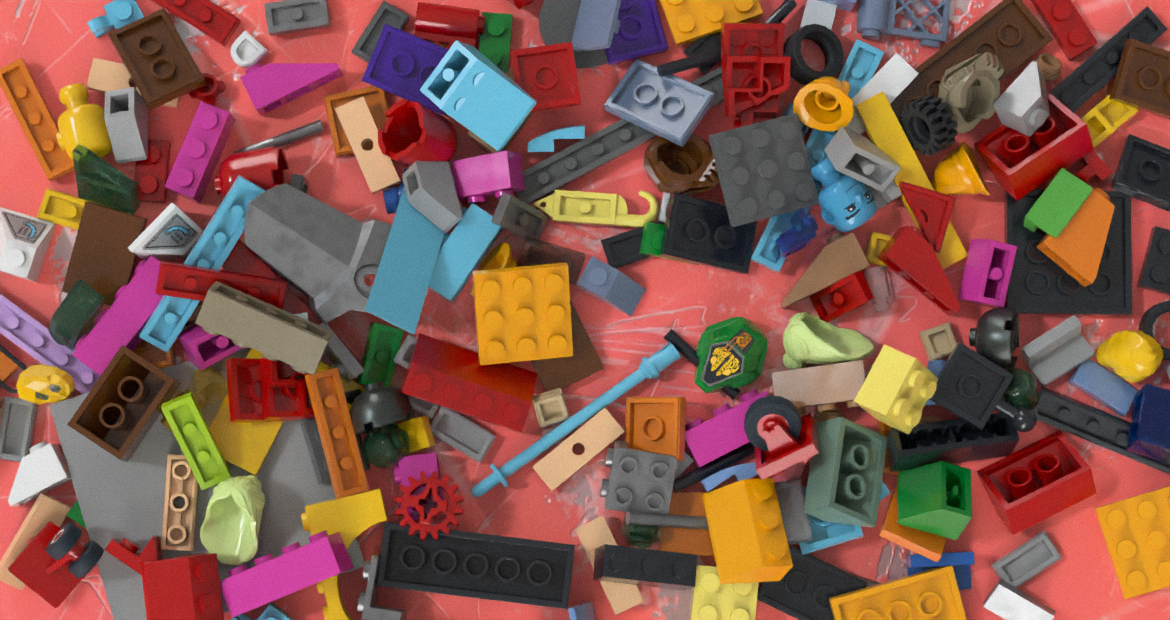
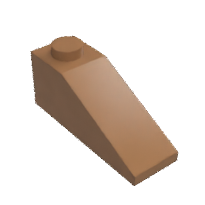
M840 232L826 239L828 245L820 251L780 303L782 309L812 296L854 272L864 271L870 266L854 233L845 236L844 232Z

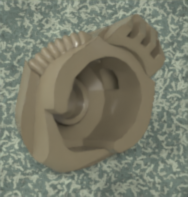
M989 52L979 53L945 70L942 76L938 97L941 98V104L944 102L948 104L946 110L953 112L954 116L951 119L957 122V126L953 129L957 130L958 133L970 131L982 119H989L996 111L993 104L1000 97V81L997 79L1003 74L1004 69L998 57Z

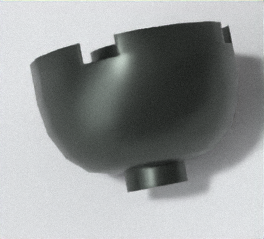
M1016 307L993 308L985 312L978 319L976 328H971L969 333L970 347H976L978 354L1004 370H1014L1018 360V356H1012V351L1019 347L1020 339L1019 315L1015 314Z
M382 381L364 386L365 392L355 398L350 411L355 435L361 432L365 434L395 426L397 421L404 420L405 422L415 418L408 396L400 393L401 389L395 386L383 387Z

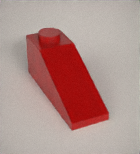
M907 225L899 228L876 258L945 314H957L961 307L932 245L925 240L926 235L914 226L909 227Z

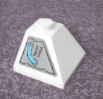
M171 203L139 235L128 249L144 260H148L151 255L158 260L187 259L204 230L174 203Z
M0 207V272L37 283L56 224Z

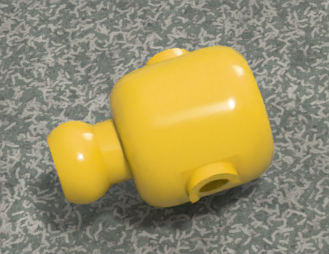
M82 83L71 84L60 89L59 99L66 106L67 110L58 118L60 132L56 133L57 141L62 151L66 150L69 158L77 162L98 159L113 150L104 120V109L97 104H88V89Z

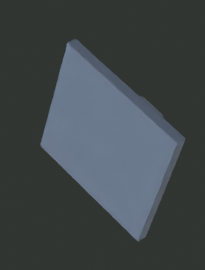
M581 0L571 41L574 53L611 47L613 34H618L621 21L617 17L621 0Z

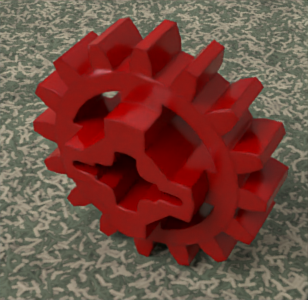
M420 471V479L417 481L412 476H409L408 479L411 485L409 487L400 485L399 488L404 495L403 497H395V502L401 505V508L395 510V515L404 516L399 523L400 526L404 528L410 525L408 534L414 536L418 531L422 541L426 540L428 534H432L434 540L437 541L439 539L438 532L441 531L449 536L448 526L450 524L459 526L455 515L464 514V510L457 507V504L464 501L463 496L454 495L459 490L458 485L454 484L449 487L450 477L446 475L442 480H439L437 471H433L431 478H427L424 471ZM426 486L425 491L419 495H412L417 489ZM439 487L448 494L451 503L440 499ZM432 495L433 502L437 508H431L430 513L426 516V511L422 504H427ZM408 509L419 513V524L412 520ZM440 516H446L444 521L433 526V521Z

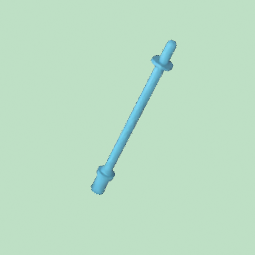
M668 342L667 345L649 358L643 357L639 369L499 469L492 463L490 467L493 473L472 488V495L481 497L500 482L507 488L509 486L506 480L507 477L644 379H651L653 377L655 380L660 376L659 372L681 358L671 342Z

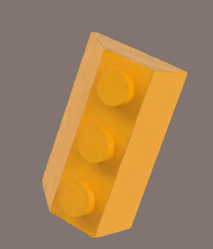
M765 478L763 480L743 479L705 493L702 496L720 584L780 581L793 567L773 478Z

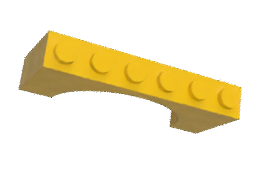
M381 487L339 499L333 498L308 504L305 506L306 512L301 513L305 532L310 531L311 536L325 530L328 536L340 532L346 549L364 530L388 519ZM339 574L316 583L319 594L325 593L327 605L322 606L324 619L353 620L341 598Z

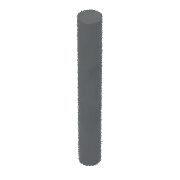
M317 120L236 150L233 153L272 146L275 148L283 147L323 132L324 128L321 120Z
M641 512L626 513L627 525L709 529L707 518L704 516Z

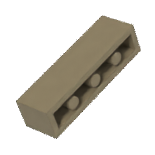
M215 281L209 288L195 324L202 326L203 330L209 334L223 335L230 338L235 345L260 351L265 358L272 361L280 360L290 364L293 370L302 374H315L333 335V331L218 281Z

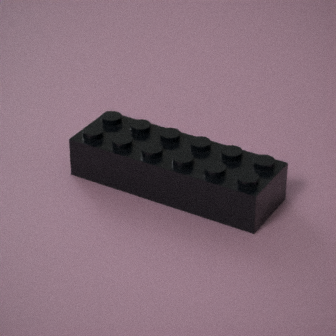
M385 522L376 586L567 609L575 549L573 544L450 529L449 536L441 531L438 532L439 539L437 541L434 540L432 534H428L426 540L422 541L420 539V532L417 531L414 536L408 534L410 525L402 528L399 523Z

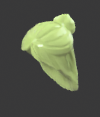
M803 312L793 315L784 331L783 346L786 353L783 355L782 362L786 368L794 370L805 368L807 364L825 365L858 361L872 354L875 348L873 343L865 338L863 334L853 329L835 327L821 320L817 315Z
M256 475L229 477L213 488V495L207 506L205 520L200 528V539L208 552L217 553V559L226 565H241L243 562H248L255 556L258 550L259 530L266 500L262 492L261 481L258 480Z

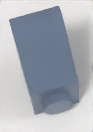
M591 256L577 282V288L629 316H632L646 290L619 270Z

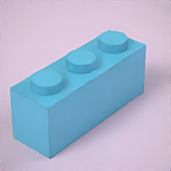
M474 203L468 209L466 207L462 208L463 218L456 223L457 226L451 234L448 232L444 234L428 287L452 304L471 278L472 271L477 269L503 231V228L491 222L492 215Z

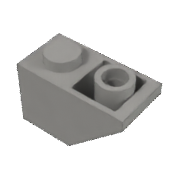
M135 87L105 92L104 120L116 162L120 164L148 159V107Z
M415 161L402 174L409 204L439 229L449 231L463 218L462 206L458 201L455 189V179L453 174H451L448 161Z

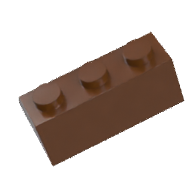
M122 345L67 425L119 460L128 462L161 414V405L170 401L181 385V382Z

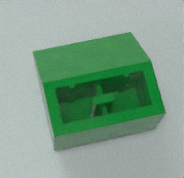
M939 461L899 472L897 475V524L957 540L972 518L971 469Z

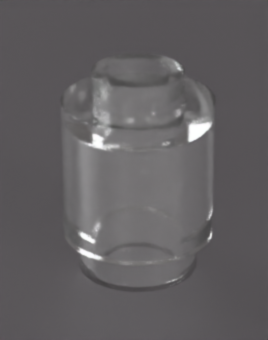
M878 266L862 270L875 297L865 303L866 308H873V313L892 310L891 304L896 303L897 300L891 273L887 272V267Z

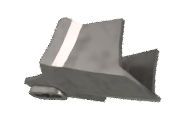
M285 183L266 190L249 202L245 216L244 236L246 246L254 251L270 269L307 296L308 308L320 321H325L327 324L350 310L367 312L365 308L372 286L366 285L364 279L369 274L376 277L391 224L372 218L358 221Z

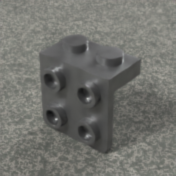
M615 440L614 449H607L605 466L610 467L609 479H602L600 497L605 498V509L622 512L668 514L677 467L676 457L628 448L626 441Z
M372 555L371 560L365 561L363 579L368 580L366 592H360L357 611L362 612L361 619L406 620L407 610L376 606L379 586L376 585L380 555Z

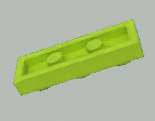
M192 392L163 403L161 409L201 490L212 487L231 477L232 473Z

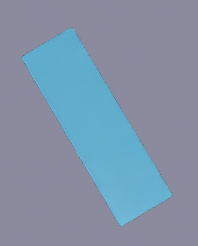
M405 186L365 311L411 334H415L445 231L439 229L409 204Z

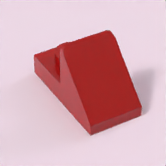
M861 270L810 296L820 319L826 322H830L857 309L875 298Z
M159 535L153 536L141 554L137 552L140 547L126 537H123L122 540L118 538L111 539L104 549L140 575H142L140 562L163 559Z

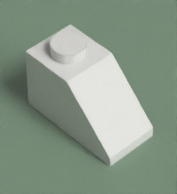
M43 441L29 448L30 454L21 459L8 498L10 506L19 507L38 497L41 492L46 493L71 480L65 457L58 444H47L46 441Z

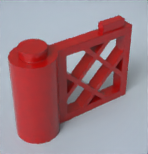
M418 2L414 36L434 41L440 47L442 46L439 42L451 43L445 47L447 50L450 49L456 40L475 47L477 34L483 35L485 16H479V9Z

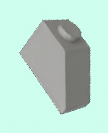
M1032 61L993 104L1003 125L1029 137L1038 127L1043 125L1046 118L1050 115L1046 82L1038 63Z
M841 126L824 149L837 171L881 192L887 188L901 170L898 163L866 137L844 126Z

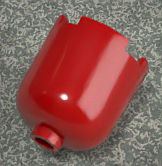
M407 99L396 102L386 111L385 116L388 119L384 129L378 130V145L384 155L408 166H411L415 161L449 162L457 147V133L452 122L418 102Z
M272 146L229 155L220 166L219 176H215L217 194H222L223 198H225L238 175L243 176L264 190L285 184L283 170L289 169L283 148Z

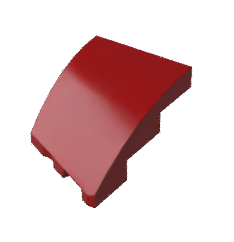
M721 23L722 82L726 117H735L739 112L753 105H758L766 101L767 98L778 95L790 88L791 57L784 55V23Z
M264 356L260 359L229 358L226 361L230 422H273L315 418L305 380V375L308 374H302L293 370L290 364L283 361H272Z

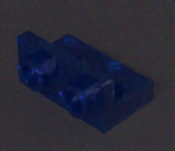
M803 208L796 211L790 219L793 228L783 232L775 240L776 245L771 252L776 261L809 246L817 237L815 232L818 230L817 223L812 214H806Z

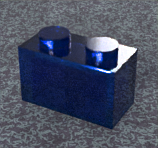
M1146 383L1135 394L1126 451L1159 461H1164L1170 455V390Z

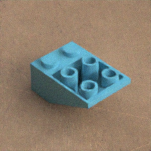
M458 40L453 43L420 89L441 110L497 151H501L537 103L534 98L473 45Z

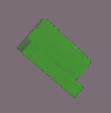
M1061 168L1026 214L1024 226L1033 232L1040 228L1053 238H1058L1092 193V187Z

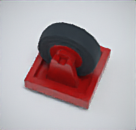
M781 396L759 398L748 408L744 419V430L748 440L755 446L756 471L762 480L769 476H778L786 468L797 463L808 462L819 453L817 426L811 413L800 417L797 407L790 400Z

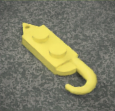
M555 190L554 194L534 203L535 207L553 218V222L643 227L646 222H654L659 212V205L655 196L646 191H639V196L646 198L650 204L649 211L644 215L628 214L627 205L622 196L611 193ZM545 203L546 206L541 207L540 204Z

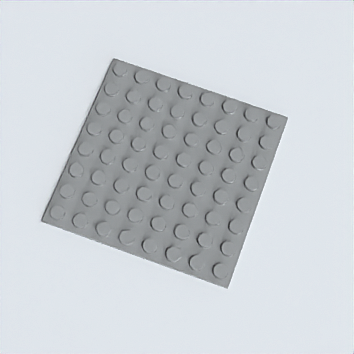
M242 348L203 370H199L189 361L161 369L181 382V385L170 400L192 392L208 427H210L228 393L226 361L229 358H246L251 348ZM89 392L49 405L90 541H95L105 549L111 539L118 538L122 540L123 537H126L140 547L137 551L140 554L153 536L159 535L161 542L167 455H184L163 411L129 461L126 462L119 460L67 425ZM315 418L285 421L257 475L258 480L261 481L262 492L266 502L262 512L258 550L251 560L241 564H245L247 569L255 567L254 560L272 553L274 558L283 555L281 548L299 542L302 547L309 544L308 537L311 536V532L304 531L301 513L306 512L305 506L336 498L331 481L318 484L301 428V424L315 420ZM226 461L232 473L231 477L254 475ZM218 484L205 490H201L199 486L194 551L162 550L163 559L194 553H209L201 543L200 528L205 520L207 506L213 495V488ZM183 497L176 499V507L179 509L184 507L185 499ZM357 537L347 548L354 568L339 575L362 568L365 565ZM104 550L97 565L114 620H147L142 575ZM217 559L220 581L229 577L227 571L241 565H226ZM221 591L223 613L229 612V609Z

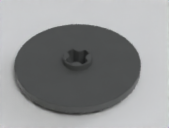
M544 0L539 14V31L545 45L572 41L581 0ZM604 49L574 53L576 68H596L608 63Z

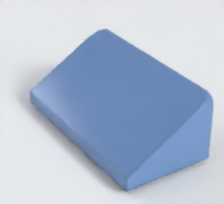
M1090 359L1078 365L1068 380V383L1119 416L1126 415L1138 391Z

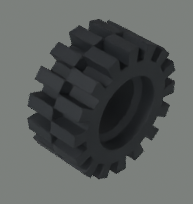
M932 94L925 95L903 107L904 110L900 113V116L903 117L900 119V125L905 127L903 129L904 133L908 135L909 142L914 144L913 150H920V154L923 156L926 154L931 156L951 146L956 139L954 137L958 133L957 130L953 129L957 126V122L951 119L954 116L953 112L946 110L948 104L946 102L941 104V98L938 96L934 98Z

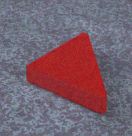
M899 181L898 187L921 231L926 235L927 242L932 245L936 253H940L956 197Z

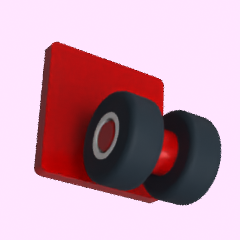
M49 521L11 563L8 570L51 606L58 608L87 573L98 563L104 549L95 541H89L85 545L78 541L82 531L75 524L70 522L60 529L52 521Z

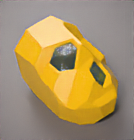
M41 364L29 366L19 375L16 387L19 398L41 405L44 403H57L67 399L74 391L75 384L73 378L67 372L58 367Z

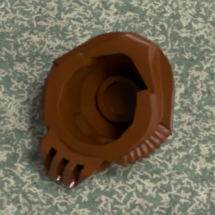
M695 134L690 136L683 147L660 137L652 140L645 150L644 167L647 176L660 193L668 192L670 194L677 193L691 196L713 189L719 183L711 146Z

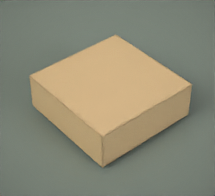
M949 322L918 333L928 361H934L951 355L957 345Z
M561 388L533 396L532 402L540 428L570 418Z

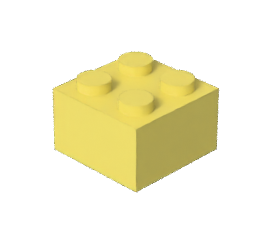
M883 345L854 402L878 421L909 435L913 427L919 423L927 400L934 395L938 378L916 358Z
M697 565L695 587L692 588L689 620H755L759 582L720 584L717 566Z

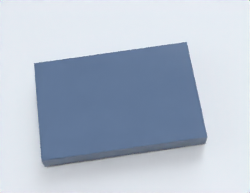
M636 58L605 102L604 108L605 111L683 147L715 101V95L673 74L660 77L657 67Z

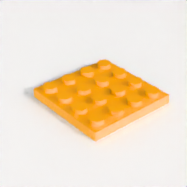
M940 566L829 598L834 620H967L953 566Z

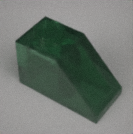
M79 279L55 311L51 317L49 333L53 340L59 345L67 346L72 351L75 349L78 340L83 335L89 334L95 327V320L102 311L105 299L82 279Z

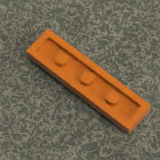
M19 58L0 68V86L47 179L53 181L79 168L76 162L69 158L66 150L62 151L56 137V133L60 132L25 60Z
M338 367L316 372L314 375H305L336 499L368 491L369 487Z

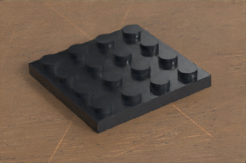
M1006 190L1004 191L1005 243L1017 246L1005 298V307H1016L1015 314L1132 315L1131 196L1118 191H1104L1111 198L1110 202L1115 208L1097 277L1092 284L1084 287L1036 247L1047 233L1040 228L1033 232L1024 226L1026 214L1045 190H1033L1018 201Z

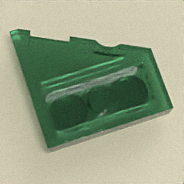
M77 145L72 154L79 198L134 214L140 207L137 183L83 145Z

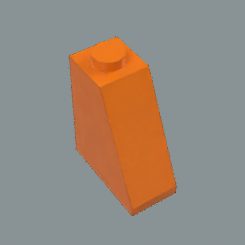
M1092 187V193L1058 238H1053L1046 234L1036 246L1084 287L1092 284L1097 277L1115 208L1110 202L1111 198L1109 195L1097 187L1095 189Z

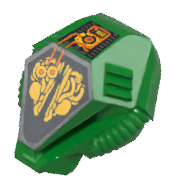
M733 317L707 326L703 334H701L697 345L698 352L696 354L699 357V366L694 372V383L705 393H716L726 386L736 389L740 388V386H747L754 382V380H757V377L759 378L762 373L768 348L767 338L763 331L751 320L744 317Z

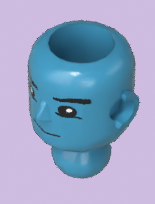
M828 156L811 166L813 178L820 181L823 185L817 195L820 203L819 206L822 209L821 216L827 224L833 225L839 232H849L867 222L876 213L877 203L867 186L837 171Z

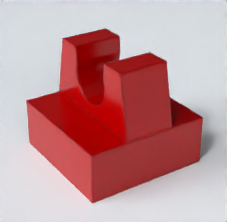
M1092 150L1080 158L1085 166L1074 176L1083 182L1088 181L1094 176L1101 182L1112 172Z

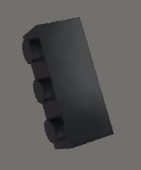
M604 544L595 548L593 580L686 590L695 587L697 555Z

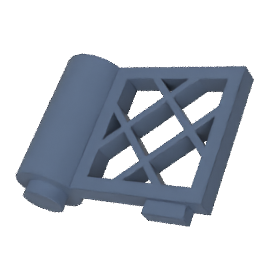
M859 0L856 31L861 33L862 38L867 40H879L880 35H889L921 40L920 46L939 48L940 43L944 44L947 42L951 0H942L936 7H934L930 0H921L930 12L920 20L908 7L914 0H909L906 3L904 0ZM898 3L900 8L896 10V4ZM901 10L905 12L913 23L907 30L894 28L895 15ZM932 14L940 24L939 34L928 33L921 22ZM916 27L919 31H912V29Z

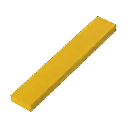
M881 91L853 106L872 143L900 165L901 170L894 177L897 187L899 181H904L934 191L884 92ZM902 194L900 197L916 228L921 230ZM950 220L941 251L936 253L943 270L968 256Z

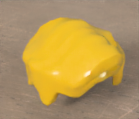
M1141 330L1115 332L1112 337H1108L1101 343L1096 350V358L1100 365L1113 368L1116 374L1130 383L1140 382L1154 374L1164 358L1163 349L1160 344Z

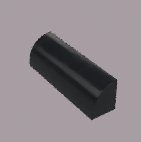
M1002 413L991 414L982 430H978L960 418L917 424L909 435L898 429L890 428L887 437V455L890 472L909 470L939 461L953 464L1009 456L1020 438L1017 430L1011 423V419Z

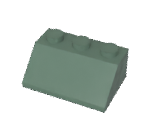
M844 417L816 423L819 453L810 462L803 512L826 522L876 527L887 437Z

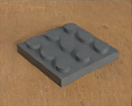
M797 113L708 135L731 227L820 204Z

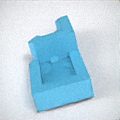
M585 125L560 127L543 133L527 143L528 152H554V139H585Z

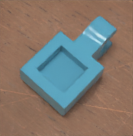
M114 0L103 6L107 15L96 17L87 22L95 37L99 38L114 28H121L143 18L144 15L135 0Z

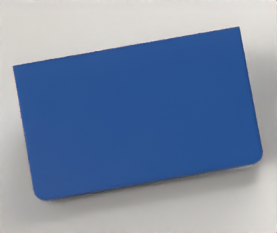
M943 552L938 562L920 554H906L907 576L940 566H953L958 589H971L970 565L975 564L974 552Z

